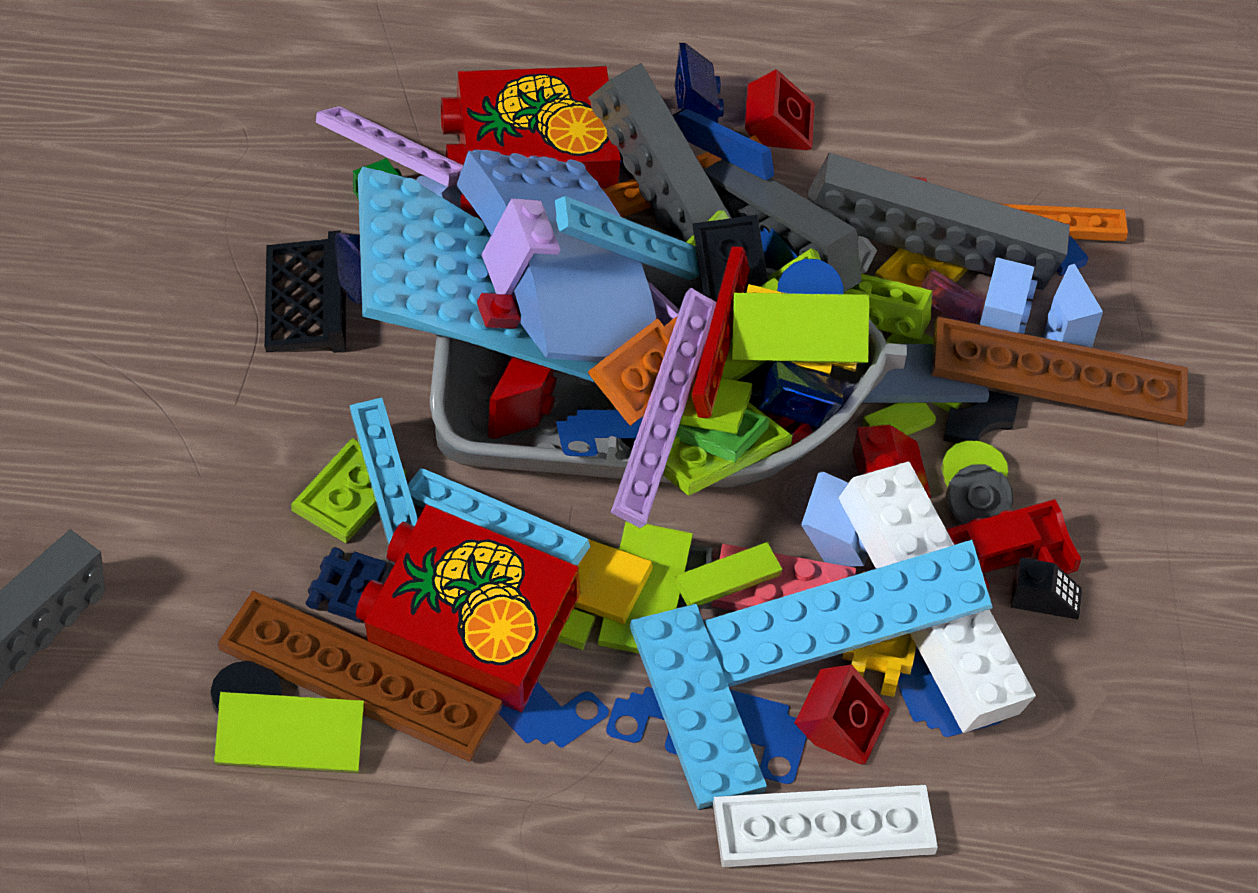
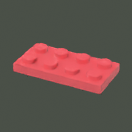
M722 543L719 559L749 548ZM774 553L783 569L781 576L712 601L711 607L738 611L854 576L856 568Z

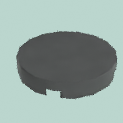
M985 464L970 465L959 470L949 482L946 491V505L952 518L960 525H963L976 518L985 519L996 516L1002 511L1011 510L1013 504L1012 487L1001 472L998 473L996 470L991 469L992 467Z

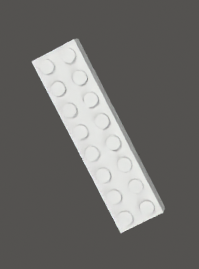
M909 461L853 477L839 496L845 512L876 569L954 545ZM990 610L910 633L963 733L1019 715L1036 697Z

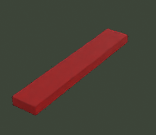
M731 247L692 391V398L698 418H710L712 415L733 336L734 293H744L750 268L743 247Z

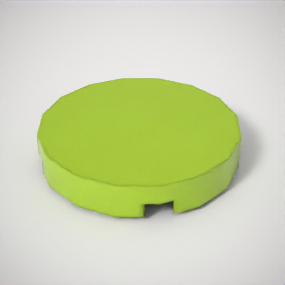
M964 441L955 444L946 452L941 471L945 478L944 482L948 487L949 482L959 470L976 464L988 465L992 467L991 469L996 470L998 473L1001 472L1007 478V461L1002 453L992 445L981 441Z

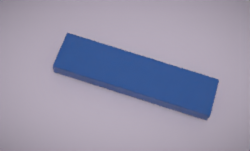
M689 109L679 113L682 133L687 142L764 180L774 176L770 148Z

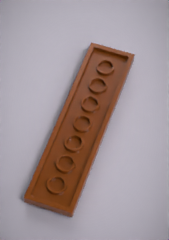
M937 317L935 321L931 376L1178 426H1184L1188 419V367L943 317Z
M253 590L218 642L220 651L242 661H253L269 668L278 677L325 698L364 701L363 715L468 762H471L502 709V700Z

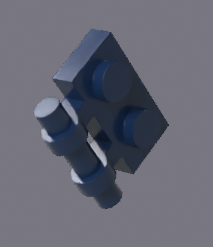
M333 547L329 556L323 558L320 564L321 572L317 580L311 582L308 588L309 596L305 603L311 609H318L321 601L330 600L328 604L329 613L361 623L362 620L356 618L359 599L366 585L372 579L378 582L381 581L386 571V562L355 551L348 562L342 560L345 554L344 551ZM342 576L338 585L331 584L333 577Z

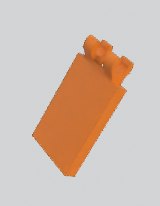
M677 316L665 326L657 318L587 372L630 426L644 416Z

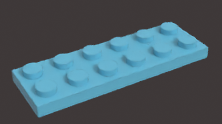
M697 604L631 620L630 629L698 810L713 806L714 797L764 793L767 787Z

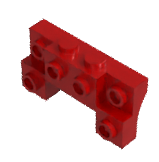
M1056 499L1014 511L1005 510L996 516L985 519L976 518L967 524L946 529L954 545L969 540L973 541L982 573L1018 564L1022 557L1055 563L1066 574L1078 571L1082 560L1070 538L1062 510ZM984 576V580H985V583H986V586H987V590H988V589H989V584H988V582H987V580H986V578H985V576Z

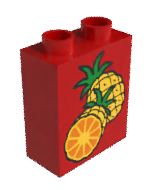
M607 66L458 71L457 97H441L442 134L458 135L459 144H446V158L464 165L468 151L477 149L500 152L501 155L509 156L512 153H517L527 158H530V156L555 158L561 162L576 160L585 165V169L602 189L618 184L621 161L619 150L609 140L607 129L602 120L594 114L591 108V101L588 98L609 81Z
M426 504L415 526L402 521L396 528L387 550V560L395 564L384 584L372 579L366 585L357 605L356 618L364 621L369 642L502 700V705L522 713L579 599V566Z

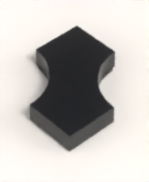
M989 391L987 402H979L977 405L966 409L950 408L943 441L953 443L979 441L988 432L999 429H1013L1019 397Z

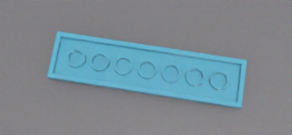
M972 540L711 618L705 620V624L728 687H732L989 610L993 606Z

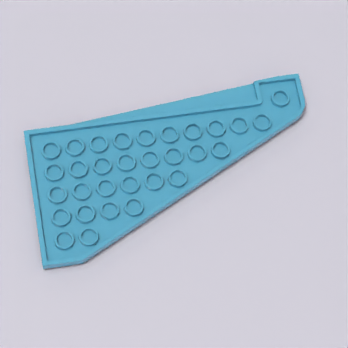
M362 166L358 174L363 317L466 341L594 382L587 372L599 362L545 358L520 322L516 329L485 327L477 300L481 293L496 294L482 257V252L491 234L479 218L463 211L422 186L415 179ZM516 305V308H517V310H518L519 316H520V318H521V313H520L519 306Z

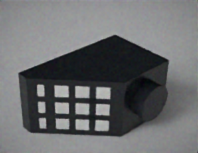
M1021 557L1014 578L1011 608L1078 620L1082 588L1055 563Z

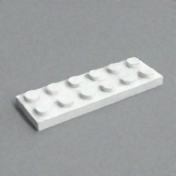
M926 785L714 797L713 801L722 867L935 855L938 848Z

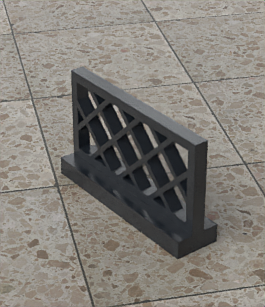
M341 230L328 231V239L267 245L264 341L266 352L331 346L333 353L346 352V247ZM324 250V255L315 263L306 258L313 251ZM289 254L292 256L283 266L274 261L275 255ZM298 263L308 267L299 277L289 272ZM316 273L323 278V281L315 288H312L305 282ZM282 277H285L292 283L281 292L274 287V284ZM300 287L308 294L297 303L289 296ZM316 298L323 303V306L313 314L305 307ZM282 302H285L292 308L280 317L274 313V309ZM298 313L308 318L298 328L289 323ZM314 324L323 329L322 336L309 337L304 333ZM282 327L291 332L286 339L273 340V335Z

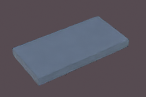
M903 344L907 345L904 369H893L887 372L882 381L867 395L862 403L987 402L989 391L988 387L931 376L933 344Z

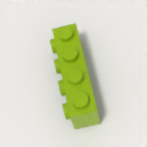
M861 273L862 282L843 292V294L870 295L869 320L878 330L921 340L931 320L932 290Z

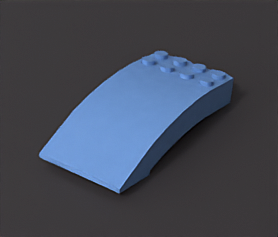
M475 149L468 151L457 187L478 213L489 233L492 235L511 198L542 201L561 251L558 255L534 253L514 289L521 313L520 323L545 358L600 362L656 320L651 291L641 262L559 232L556 222L555 200L563 196L620 217L609 197L585 169L584 164L576 160L561 162L555 158L548 157L538 158L537 156H530V158H527L517 153H512L509 156L490 150L482 151Z

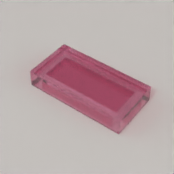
M931 268L928 270L921 288L932 290L931 306L954 320L976 324L984 300L935 269Z

